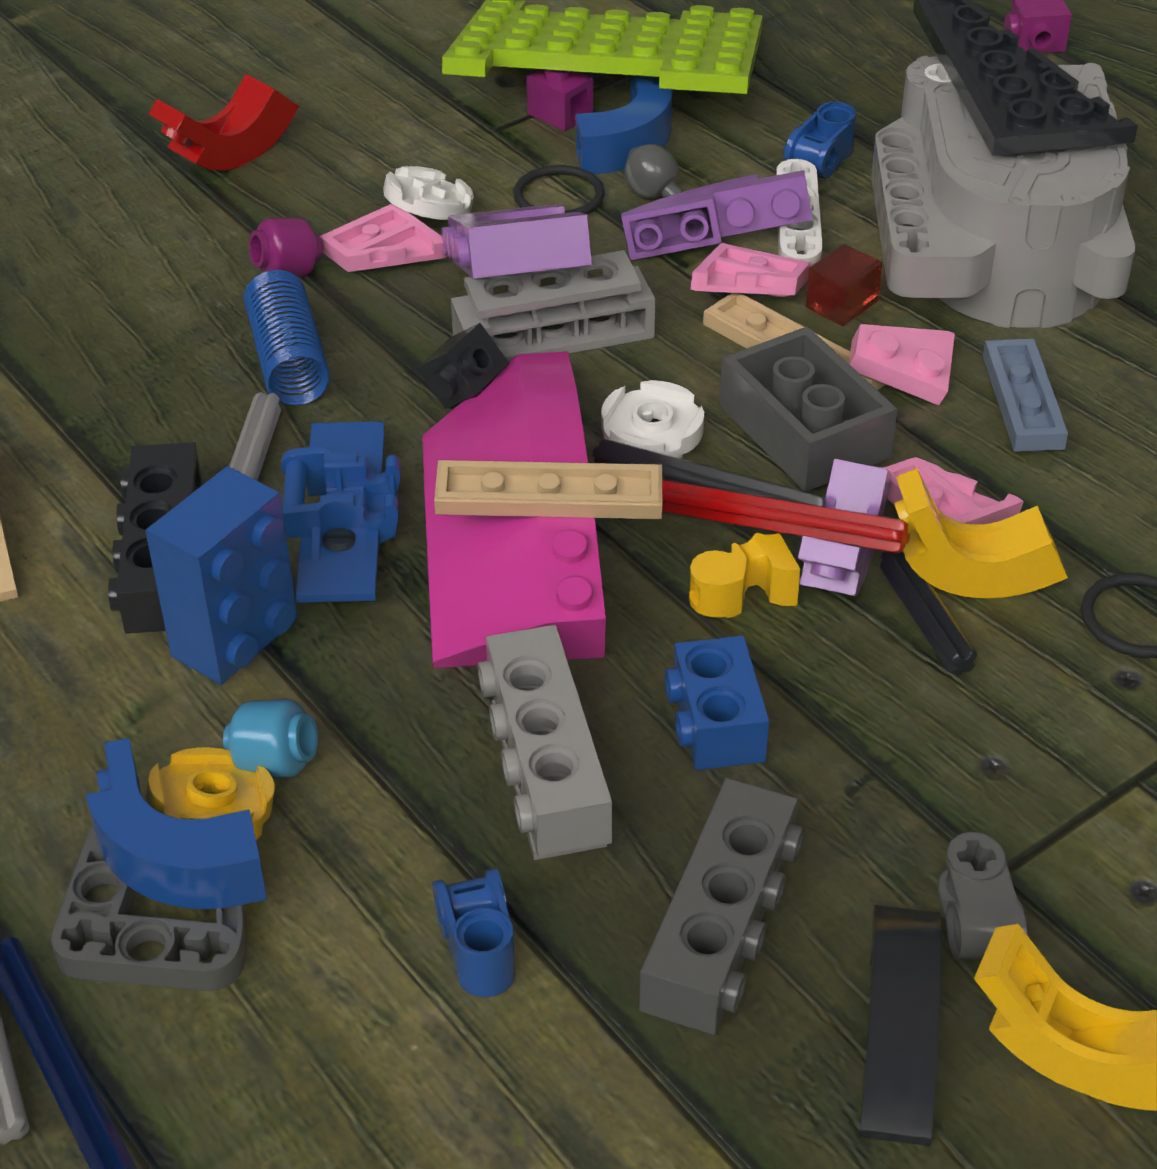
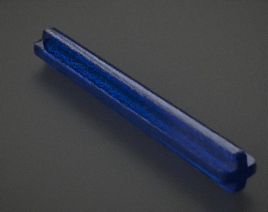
M6 936L0 942V988L89 1168L137 1169L20 940L13 936Z

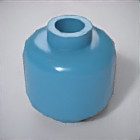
M290 699L252 700L240 705L232 716L231 723L225 727L223 747L230 750L232 761L238 769L256 772L257 766H262L268 770L272 778H290L301 773L306 764L314 758L318 747V731L313 717L307 714L298 702Z

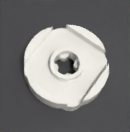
M656 380L640 382V390L630 391L625 394L624 386L616 389L606 398L601 410V429L604 439L682 459L683 454L694 449L703 436L704 410L702 405L699 408L694 404V394L680 385ZM652 419H659V420H661V421H658V422H651Z

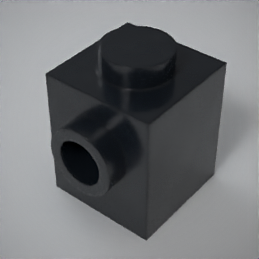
M478 323L450 337L416 369L428 384L430 391L447 409L477 395L509 362L483 325Z

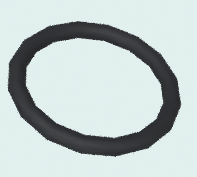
M568 165L544 166L531 170L520 177L513 188L514 200L521 208L534 206L523 198L522 191L526 184L536 178L546 175L566 174L578 176L589 181L594 186L596 192L593 199L584 206L565 210V213L582 212L589 214L600 206L605 196L602 181L593 173L580 167Z
M1118 573L1098 580L1085 592L1082 601L1081 612L1085 626L1099 642L1119 653L1139 658H1157V646H1140L1121 641L1101 627L1096 621L1093 612L1095 599L1104 590L1118 585H1143L1157 589V577L1142 573Z

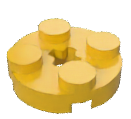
M210 747L189 748L171 754L170 765L159 770L157 763L151 769L148 777L146 802L155 810L180 819H205L249 810L257 840L262 835L263 824L271 815L275 786L272 776L262 766H257L256 772L236 768L232 761L230 750Z

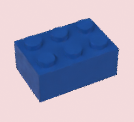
M226 466L145 530L170 654L176 660L222 685L239 669L249 665L255 655L278 635L284 634L293 622L298 619L280 492Z

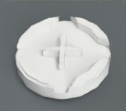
M403 166L397 168L395 174L392 172L387 173L383 188L384 197L391 204L406 212L438 220H448L449 215L470 213L474 200L473 190L461 179H456L455 184L445 181L446 174L442 173V171L420 166Z

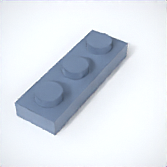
M1035 340L985 341L983 359L1013 451L1038 452L1042 450L1065 449L1068 431Z

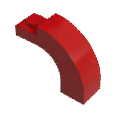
M246 74L227 106L211 118L193 120L159 99L155 101L149 115L164 124L160 132L172 139L168 145L169 149L201 167L220 171L238 168L263 155L284 133L299 106L276 89Z

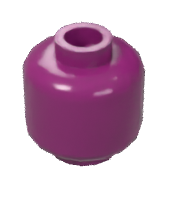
M301 217L269 218L263 220L257 227V230L251 233L249 255L253 266L259 268L261 273L282 270L291 272L297 277H306L313 270L315 262L321 258L322 241L319 234L314 233L310 223Z

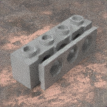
M624 250L591 256L592 265L475 279L465 277L464 286L468 295L451 298L453 336L481 323L508 362L518 354L568 351L569 354L654 338L655 297L639 267L632 266ZM602 269L603 276L588 278V271ZM555 277L556 284L541 286V279ZM508 285L507 293L493 295L494 287ZM607 316L610 319L602 322L591 321L588 318ZM554 324L563 325L562 328L557 330H547L542 328L543 326H549ZM509 332L517 334L511 338H498L494 336Z
M556 625L486 636L487 661L478 662L477 664L480 688L484 698L491 696L494 698L492 705H489L492 732L495 741H502L501 757L507 786H514L516 792L514 807L518 828L521 834L527 833L534 860L607 847V844L612 843V800Z

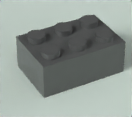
M808 326L722 357L720 407L803 491L807 492L829 483L834 459L872 466L892 458L898 409Z

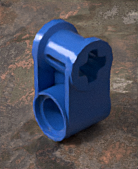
M828 102L819 106L811 117L800 127L795 128L790 134L785 146L784 161L788 159L806 160L816 167L818 176L830 177L835 169L853 153L856 121L855 109L844 102Z
M497 868L487 869L484 877L448 885L443 879L433 881L432 889L439 926L443 938L447 939L457 979L461 987L471 995L479 997H492L503 993L512 985L516 973L513 925L509 917L499 871Z

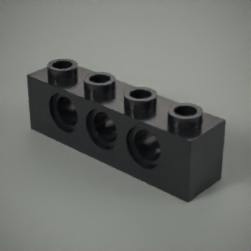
M196 442L131 446L129 468L121 469V492L126 503L117 504V527L122 539L113 541V564L118 577L109 578L108 595L111 611H120L125 634L166 631L145 530L203 485Z

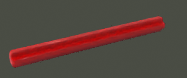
M662 480V512L799 537L807 536L895 554L903 552L905 545L910 540L908 523L901 519Z

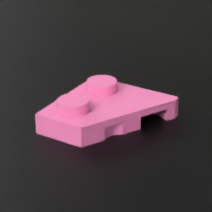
M721 243L693 271L691 290L769 294L776 297L795 296L808 281L811 262Z
M917 457L884 467V469H888L892 474L887 499L893 505L894 502L903 499L896 476L918 468L939 510L957 522L966 524L997 522L1020 513L1024 502L1019 497L1009 493L1002 501H996L975 492L978 481L961 474L947 472L938 465Z

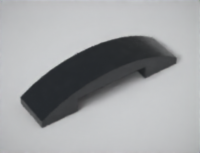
M875 905L870 965L872 966L866 1061L863 1074L859 1137L930 1146L934 1117L940 1020V912Z

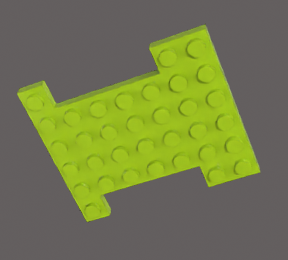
M485 0L442 56V74L486 77L492 66L654 76L660 77L659 88L747 94L761 37L763 15H754V10L749 8H732L730 13L714 12V8L711 6L695 5L690 7V11L683 10L681 18L678 20L670 19V14L664 12L646 13V17H630V12L618 9L607 10L605 15L589 14V9L583 7H569L565 9V12H549L548 6H526V1Z

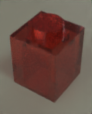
M843 244L809 268L805 308L841 326H845L878 302L882 262Z

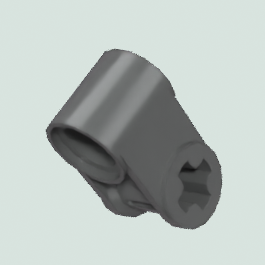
M977 832L959 834L952 839L946 852L948 869L942 873L937 885L938 897L946 922L948 945L951 955L955 960L983 958L996 927L1019 924L1027 934L1025 914L1020 900L1016 897L1005 853L1001 845L992 837Z

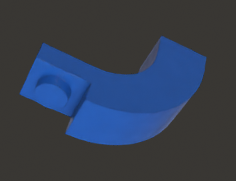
M630 75L629 104L611 111L575 114L576 155L580 168L593 174L616 172L625 169L628 153L632 148L646 144H658L665 147L671 135L672 89L659 88V80L652 79V76Z
M130 738L104 743L108 768L96 771L100 791L86 794V799L102 856L109 868L122 882L136 892L155 901L192 909L227 908L267 900L261 862L249 810L194 820L165 815L151 807L142 797Z

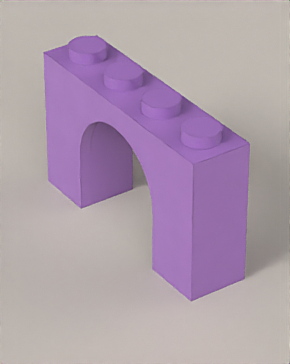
M560 204L449 215V227L441 228L444 255L449 256V259H453V263L473 279L592 265L587 214L582 212L565 213L564 206Z

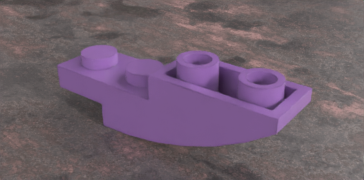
M804 170L758 179V174L718 182L671 195L621 214L630 260L722 243L721 237L813 220Z

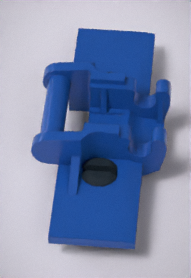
M384 422L312 423L309 447L291 449L282 456L281 471L285 475L282 510L286 537H301L296 585L297 603L376 601L378 551L380 550L381 543L395 536L399 516L397 492L400 483L401 464L397 456L390 455L386 458V471L382 473ZM306 482L308 496L321 495L320 502L304 504Z

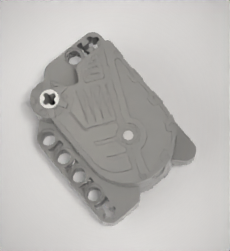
M925 55L917 58L906 70L901 118L876 133L871 180L885 275L889 290L902 297L939 298L946 305L964 315L1003 328H1049L1071 322L1072 319L1082 315L1089 309L1092 310L1100 302L1101 298L1113 299L1124 295L1127 291L1135 254V242L1123 206L1130 169L1127 166L1126 143L1070 148L1063 152H1026L1013 157L992 156L938 56L928 57ZM1096 63L1058 65L1079 81L1078 91L1090 99L1099 96L1109 103V114L1117 119L1113 102H1110L1107 94V83L1100 65Z

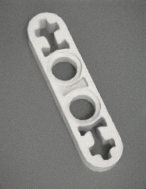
M788 159L777 166L776 175L804 170L813 220L777 226L778 255L811 262L808 276L810 277L820 271L822 258L817 170L811 162L806 160ZM797 251H804V254H797Z

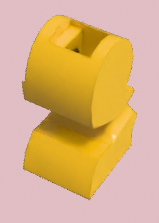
M755 533L747 543L741 545L737 543L731 544V553L717 550L706 551L697 555L692 560L690 566V606L703 616L717 618L734 617L742 613L747 588L755 585L765 591L770 603L780 606H797L801 569L780 533L770 535Z

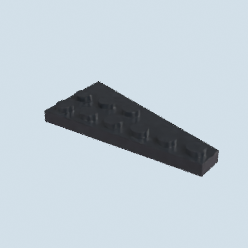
M914 0L913 13L992 156L1013 157L1026 152H1063L1070 148L1135 142L1137 124L1127 117L1119 121L1109 114V103L1099 96L1090 99L1078 91V80L1035 48L1028 49L1026 52L1018 46L1019 36L1009 29L998 31L989 24L990 15L971 0Z

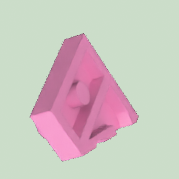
M393 204L320 236L322 253L347 272L447 257L444 255L441 235L410 213Z
M860 324L852 338L848 364L862 375L940 405L949 388L955 333L944 330Z

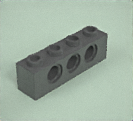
M725 778L640 971V1012L712 1035H716L725 1010L736 1013L744 993L747 975L742 973L741 970L746 959L756 961L759 957L767 928V923L761 920L766 909L777 910L786 882V874L781 873L785 861L790 863L796 862L802 846L805 827L796 825L798 798Z

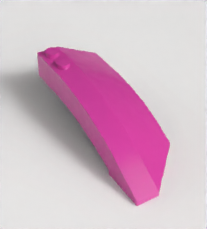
M568 351L518 354L477 395L461 402L423 435L433 668L477 666L478 662L487 661L486 636L556 625L567 660L602 658L605 656L606 616L595 518L435 515L434 498L438 460L588 463L577 388Z

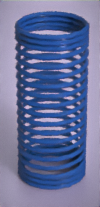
M282 270L263 272L254 277L247 285L244 293V303L266 390L269 394L275 393L280 398L279 402L292 406L308 404L319 398L327 389L330 374L305 286L299 277L291 272ZM284 301H286L285 303L275 304V305L269 307L270 305H272V304H274V303H279V302H284ZM286 306H287V308H282V309L274 310V309H276V308L286 307ZM287 311L289 312V313H284V314H279V315L274 316V315L277 314V313H282V312H287ZM304 357L303 359H301V360H299V361H297V362H294V363H286V364L282 363V362L296 361V360H298V359ZM308 361L307 363H305V364H303V365H301V366H299V367H297V368L284 369V368H286V367L298 366V365H300V364H302V363ZM308 367L307 369H305V370H303V371H301V372H299V373L284 374V373H289V372L300 371V370H302V369ZM310 372L309 374H307V375H305V376H303V377H301V378H296V379H284V378L299 377V376H302V375H304V374ZM312 377L311 379H309V380H307V381H305V382H303V383H300V384H292V385L284 384V383L301 382V381H304V380H306V379ZM314 382L313 384H311V385H309V386H307V387H305V388H303V389L289 390V389H292V388L304 387V386H306V385H308V384ZM314 388L313 390H311V391H309V392H307V393H305V394H300V395H288V394L303 393V392H306V391H308V390Z

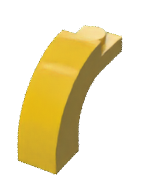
M918 468L896 476L903 499L894 502L899 519L908 523V533L910 534L909 543L905 545L903 552L911 568L927 583L951 594L991 599L1030 593L1068 579L1054 540L1038 506L993 523H961L952 520L939 510Z
M1019 924L996 927L974 977V980L997 1008L989 1027L993 1035L1021 1061L1058 1084L1110 1104L1157 1111V1010H1122L1089 999L1074 990L1059 977Z

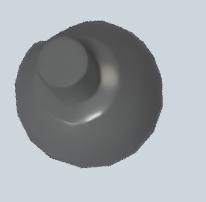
M646 144L632 148L629 151L625 163L624 176L627 185L636 195L646 199H658L662 196L665 198L683 192L676 184L679 175L677 160L665 147L658 144Z

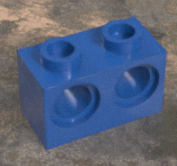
M744 635L674 643V668H666L664 671L665 690L669 704L678 703L680 711L675 713L677 739L680 747L689 746L695 770L766 762L769 719Z

